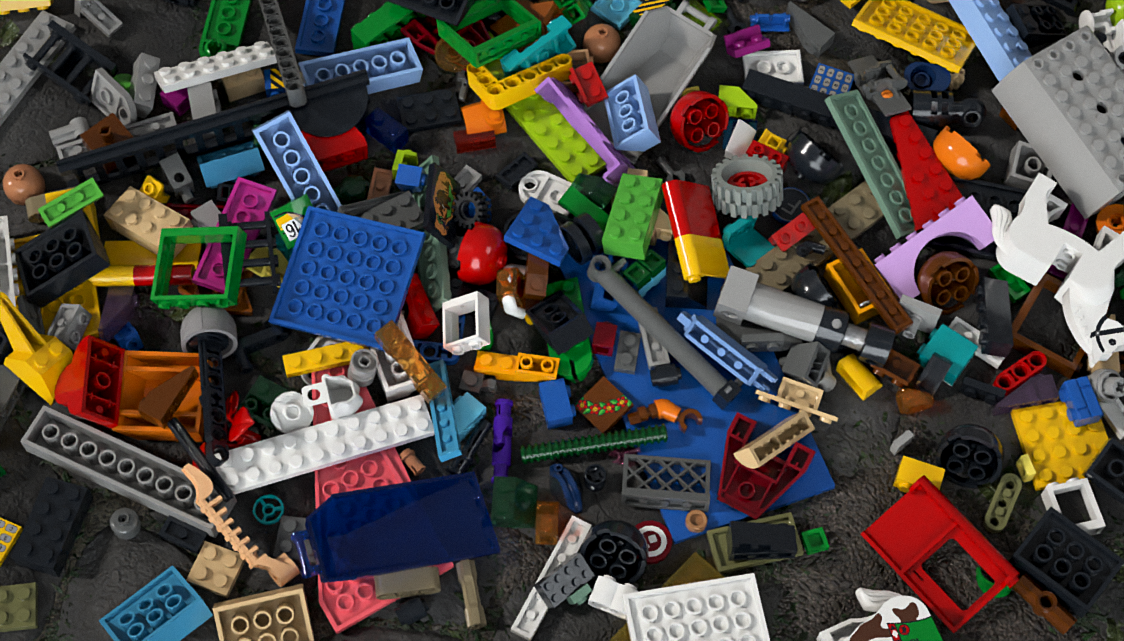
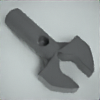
M464 70L459 71L457 76L458 81L462 82L458 100L461 102L465 101L469 89L468 79H466L467 72Z
M663 157L657 158L656 163L668 176L665 182L671 181L673 178L685 181V173L682 170L673 171Z

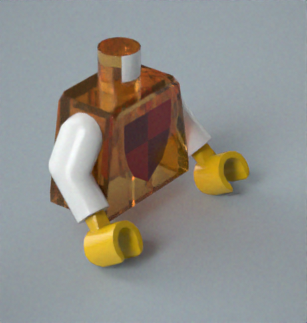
M508 264L503 269H498L496 295L505 315L509 314L520 319L525 318L527 324L533 325L525 313V298H522L526 266Z

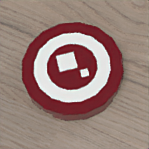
M653 520L637 524L635 527L643 534L648 544L649 557L647 564H658L665 560L672 547V536L667 527Z

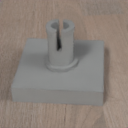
M902 294L899 303L914 322L912 326L903 331V336L914 339L917 330L931 334L941 315L942 309Z

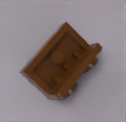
M891 349L882 368L872 364L870 366L874 368L873 373L882 378L885 375L893 378L891 383L902 388L904 385L909 387L920 364Z

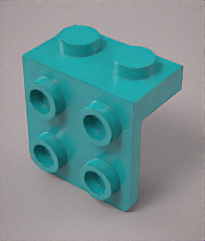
M752 215L747 216V219H742L740 216L733 224L729 223L723 229L724 234L722 237L724 249L746 268L754 266L759 258L775 247L754 229L757 218H752Z

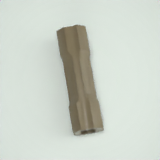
M469 559L462 560L456 563L455 566L458 581L462 587L467 629H481L487 626L478 592L475 561Z

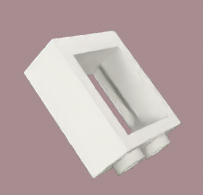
M476 291L442 303L444 349L453 355H462L464 352L479 350L483 346L490 344L489 298ZM475 311L476 335L459 340V316Z
M1075 477L1067 480L1066 483L1059 484L1058 482H1053L1046 485V488L1041 493V497L1047 511L1050 507H1053L1061 513L1055 495L1079 489L1091 521L1076 525L1089 535L1099 534L1105 528V522L1087 478L1079 479Z

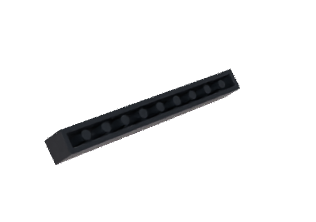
M749 69L742 90L754 102L762 104L766 108H774L782 111L784 114H792L805 121L810 120L819 123L823 127H831L841 132L824 101L832 95ZM868 108L887 146L897 151L889 122L894 116L886 117L883 112ZM917 124L932 147L938 130Z

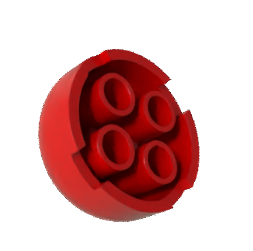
M706 91L687 93L677 101L671 112L670 129L675 140L682 146L695 152L709 150L719 143L716 139L721 136L723 130L727 129L729 121L727 106L718 96ZM704 134L714 137L710 143L702 146L691 145L687 142L689 140L699 143L703 139Z
M478 221L475 222V227L472 230H467L461 242L457 258L461 264L460 270L457 271L458 278L461 281L473 285H486L499 276L507 262V242L503 241L504 235L498 228Z

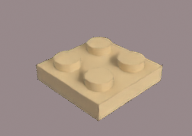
M205 541L186 581L193 586L228 598L245 560H242L241 555L237 552Z

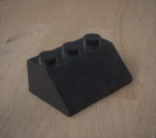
M668 241L665 307L707 309L708 276L701 277V280L695 283H689L684 280L675 241Z

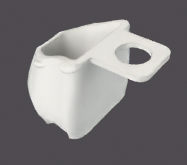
M324 374L321 378L322 382L302 388L305 405L311 407L327 402L332 420L355 414L363 403V399L359 395V385L347 379L344 375L330 376ZM310 390H318L320 397L317 400H310L307 396Z

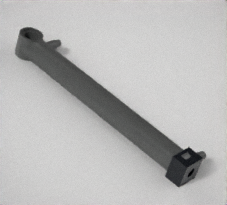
M597 255L593 257L587 269L589 279L599 283L714 397L712 401L722 410L725 409L739 395L742 390L740 387L744 382L739 378L734 381L732 379L728 381L618 273L627 263L625 258H622L620 261L618 260L611 266V261L606 256ZM595 267H600L603 271H599Z

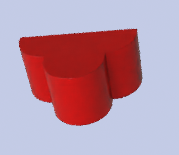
M91 335L83 338L74 352L72 363L62 371L55 387L56 402L68 407L69 412L75 416L108 428L118 426L125 349Z

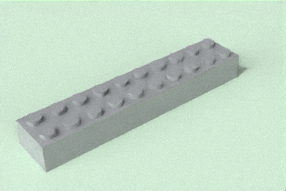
M43 405L20 441L27 452L163 515L175 517L207 532L213 538H216L219 533L216 530L217 527L209 522L206 514H202L201 508L195 503V487L181 471L183 468ZM214 488L206 499L207 502L219 495ZM235 495L230 501H222L213 507L215 511L223 506L226 507L228 512L221 517L223 521L227 519L237 502Z

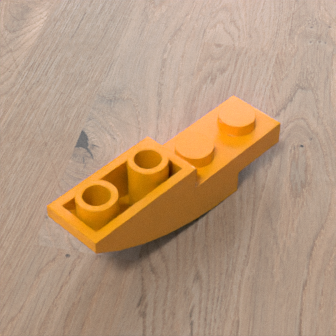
M478 350L474 372L493 375L497 380L519 382L548 381L557 378L560 358L519 352L518 356Z

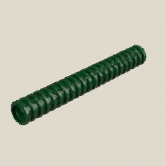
M663 423L661 426L657 424L654 427L650 425L648 428L643 426L641 429L634 428L635 430L614 431L615 433L612 434L611 432H608V434L601 433L599 436L598 434L592 437L588 435L586 438L581 436L579 439L578 437H575L573 440L568 438L566 441L561 439L560 442L558 440H555L553 443L548 441L547 444L541 442L540 445L538 443H535L534 446L528 444L527 447L521 445L522 462L527 464L528 461L534 463V460H537V462H540L541 459L547 461V458L554 460V457H557V459H560V456L567 458V455L573 457L574 454H577V456H580V453L587 455V452L593 454L594 451L600 453V450L607 452V449L613 451L614 448L620 450V447L626 449L627 446L633 448L634 445L639 447L640 444L646 446L647 443L651 445L654 442L659 444L660 441L665 443L668 440L667 429Z

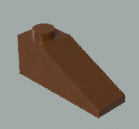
M528 252L522 298L542 301L546 297L549 262Z
M191 365L150 391L147 397H144L139 403L138 411L141 417L165 429L167 422L171 420L199 377L196 368Z

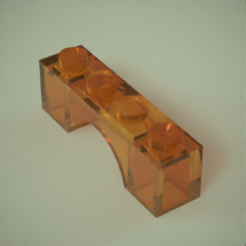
M393 320L375 332V340L403 368L415 389L428 404L446 390L447 386Z

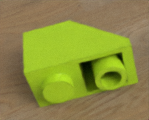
M719 85L718 97L725 102L729 117L756 118L758 105L740 87Z

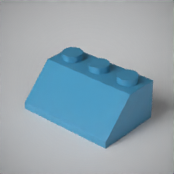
M254 140L197 156L206 188H217L218 184L227 181L231 183L236 182L238 177L242 178L247 175L250 177L261 174V171L265 170L259 149L254 145Z

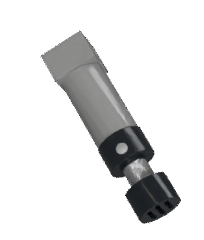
M731 265L713 316L741 325L744 319L806 342H820L832 352H836L839 345L849 346L859 351L858 360L880 368L885 365L894 342L896 330L874 322H870L867 329L851 325L848 321V312L757 282L758 274Z

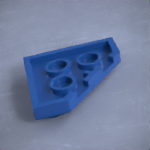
M533 197L529 198L503 241L558 267L565 259L569 250L550 206Z

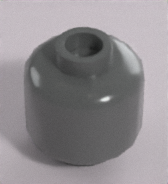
M126 507L120 508L112 514L110 527L118 538L128 540L136 537L140 532L141 520L134 510Z

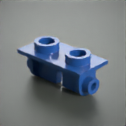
M786 12L773 15L758 13L750 15V25H759L761 32H789L790 14H786Z

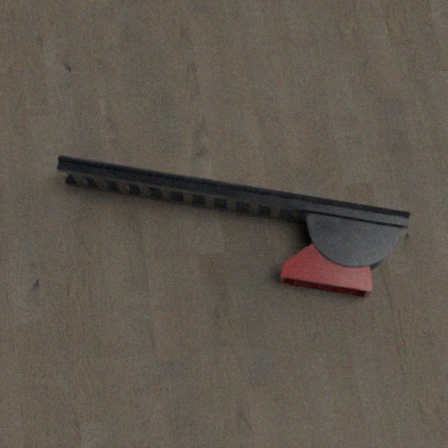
M362 69L305 86L307 103L301 107H292L285 92L56 160L62 177L74 173L77 178L67 181L68 188L77 187L92 177L98 185L161 167L159 161L177 152L181 160L254 139L253 126L243 129V122L253 120L254 125H262L261 117L272 114L273 118L281 114V111L285 110L286 112L288 110L292 114L322 171L327 172L368 159V145L362 134L368 123L369 112L367 104H370V97L368 96L366 86L370 85L366 69ZM234 126V132L223 135V128ZM214 131V138L203 139V134ZM195 138L196 143L184 146L183 140ZM175 143L176 149L164 152L163 146ZM155 149L156 155L144 157L143 152ZM135 155L137 161L125 164L123 158ZM115 161L117 168L107 174L103 164ZM95 168L97 173L85 176L83 170Z

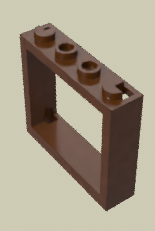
M1045 273L1038 284L1032 288L1012 323L1014 344L1012 348L1024 355H1028L1033 351L1042 352L1047 358L1045 366L1070 379L1074 372L1079 373L1084 364L1081 362L1082 357L1087 358L1088 356L1081 347L1071 362L1017 333L1042 288L1044 287L1056 294L1063 281Z

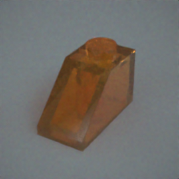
M537 501L535 544L557 545L559 502Z

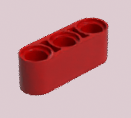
M1040 351L1029 353L1001 372L996 377L992 386L1006 390L1005 397L1009 396L1041 373L1047 362L1045 354ZM1015 372L1020 373L1023 377L1016 375ZM999 383L1006 385L1007 388L1000 386Z

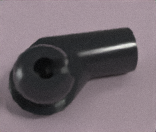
M807 240L796 248V253L800 257H806L813 252L824 255L826 245Z

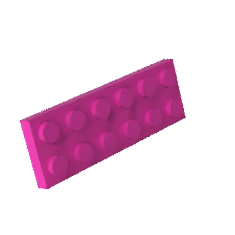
M238 177L222 214L227 213V221L232 223L264 221V211L270 210L277 190ZM261 229L243 230L247 233L246 240H257ZM208 243L194 273L192 283L224 294L225 283L221 243ZM253 248L245 249L244 259L249 258Z

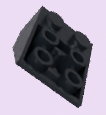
M1012 3L1004 11L1028 48L1068 36L1064 25L1060 22L1052 6Z

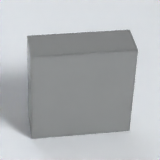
M907 430L893 441L890 451L894 456L911 443L914 434Z

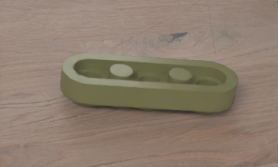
M1012 473L1005 474L998 483L983 519V525L990 533H1000L1008 522L1022 488V481L1017 475ZM1006 484H1010L1013 489H1008ZM1002 502L1005 507H1000L998 503ZM991 521H995L997 526L992 525Z

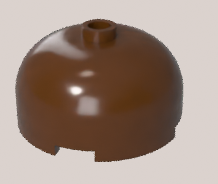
M954 251L937 253L930 257L919 270L916 281L917 288L920 291L919 297L922 302L942 309L941 314H951L963 308L962 302L966 301L971 294H975L976 286L979 283V272L977 266L960 253ZM950 297L959 301L952 307H940L932 302L933 300L939 305H945L950 300Z

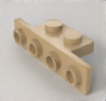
M782 377L776 396L756 390L754 393L759 395L758 400L767 403L774 400L779 402L778 406L790 410L791 407L799 409V412L805 410L808 417H811V414L820 416L819 421L831 424L832 421H838V417L818 411L824 390Z

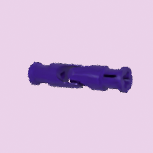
M502 398L495 401L496 417H494L492 448L494 472L491 478L492 484L501 486L510 483L508 471L511 466L513 418L511 417L513 401Z

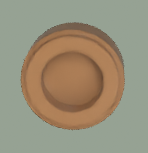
M692 510L686 516L685 525L689 531L700 533L705 530L708 518L703 511Z

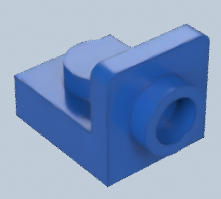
M128 320L109 330L114 340L125 350L137 351L144 346L138 332Z

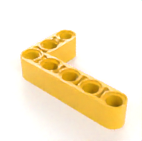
M559 54L499 81L484 65L476 69L470 63L467 66L468 84L490 109L500 110L536 94L534 89L548 76L550 78L554 77L561 82L568 80V76L571 75L569 68H572V57L568 54Z

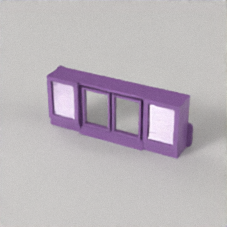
M548 76L534 89L544 100L556 106L570 125L606 163L605 167L608 171L603 174L606 182L612 185L614 182L619 184L622 173L627 174L628 168L635 169L621 150L615 149L614 145L583 109V104L580 103L567 85L554 77L550 78Z

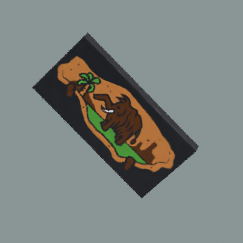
M434 162L429 165L423 228L439 242L447 246L448 249H452L455 247L457 222L454 220L456 215L452 216V212H455V209H452V205H456L453 201L460 194V183Z

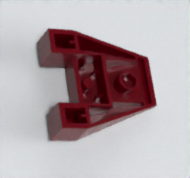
M737 412L727 431L717 500L757 520L807 472L816 455V451L795 442L786 461L775 456L758 468H748L742 465L733 453L749 443L758 423Z

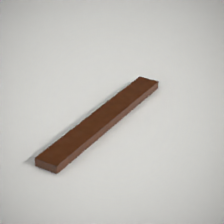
M817 196L802 204L801 210L870 300L889 328L896 330L895 335L912 326L914 323L820 197Z

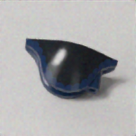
M555 463L549 467L551 495L557 502L573 513L578 514L582 512L583 490L580 479L561 464Z

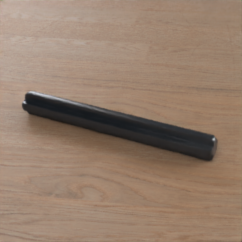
M174 417L167 422L168 427L199 469L210 478L213 488L221 495L223 501L228 502L233 499L234 494L214 466L208 462L205 454L178 418Z

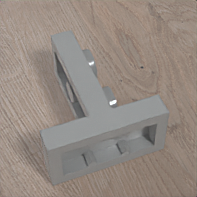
M75 0L74 13L80 18L84 15L108 38L123 26V23L100 1Z

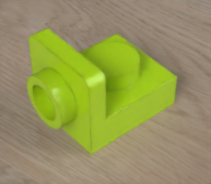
M397 150L392 167L393 180L396 179L399 164L418 165L416 152Z

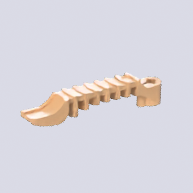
M189 463L184 466L181 471L195 487V503L201 508L200 511L202 514L205 513L209 522L213 523L217 527L216 530L225 536L226 542L229 541L233 545V550L239 552L241 559L249 564L248 567L250 569L254 567L267 570L275 583L280 587L300 574L296 564L285 553L273 559L268 557L266 553L258 556L256 552L259 551V548L256 544L248 549L245 545L250 542V538L246 535L239 539L237 535L242 533L241 528L237 526L231 530L229 526L234 523V520L229 517L223 521L221 518L228 512L226 507L223 506L217 511L213 509V507L223 501L221 495L216 496L209 502L206 501L213 491V483L210 478Z

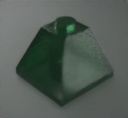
M581 173L576 176L570 185L602 210L605 209L618 189L606 182L602 177ZM558 204V205L561 206L563 209H565L566 211H568V210H567L566 208H564L561 204Z

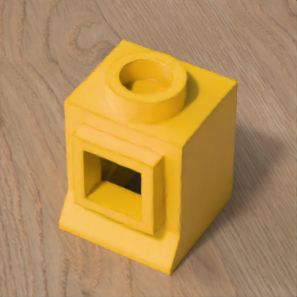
M765 129L758 142L786 154L787 140Z

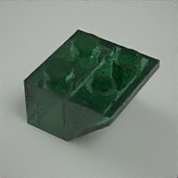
M260 375L237 408V411L244 406L249 410L253 420L275 430L276 427L273 425L270 417L271 405L278 396L285 392H290V390Z

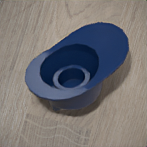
M914 62L907 66L904 71V78L907 80V86L910 89L945 91L951 83L949 71L937 64Z

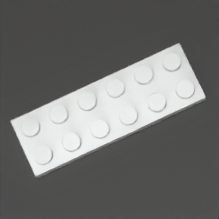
M259 41L252 46L237 47L234 51H222L215 56L200 57L197 61L181 62L175 67H163L159 71L154 72V75L163 92L169 93L275 64L277 60L270 44Z

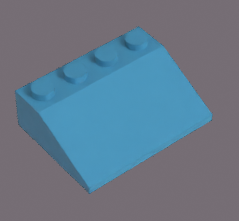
M172 565L101 618L99 622L114 641H180L212 617L213 614L202 598Z

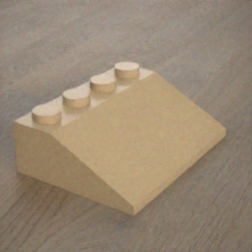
M304 584L214 603L212 608L219 641H315Z

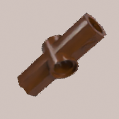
M1026 573L1012 587L1032 606V610L1036 615L1044 617L1061 634L1064 635L1077 621L1075 617L1057 602V598L1052 592L1045 591ZM1040 600L1047 602L1049 608L1042 606Z

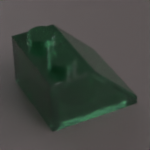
M494 476L491 512L492 526L535 529L538 486L517 477Z

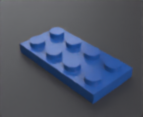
M306 0L295 46L296 53L316 56L335 54L346 0Z

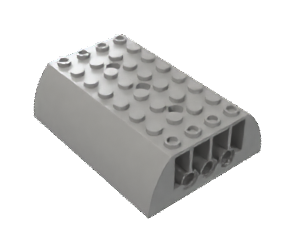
M1086 25L1023 61L992 90L995 97L1085 220L1124 197V145L1121 142V138H1124V73L1090 27ZM1073 73L1079 74L1082 80H1075ZM1097 106L1104 107L1105 113H1100L1097 110Z

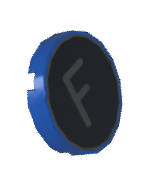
M783 188L782 204L780 207L776 206V210L772 212V215L778 222L786 225L801 213H804L801 210V205L809 201V198L802 190L797 188Z

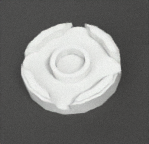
M294 391L285 392L278 396L271 405V421L276 429L284 434L307 428L313 420V406L307 407L304 403L303 395Z

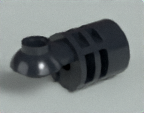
M910 90L908 103L911 105L912 110H909V113L917 124L932 128L950 127L951 124L960 125L964 128H975L986 117V107L979 99L969 98L957 102L954 101L952 91ZM975 113L974 116L967 117L968 114Z

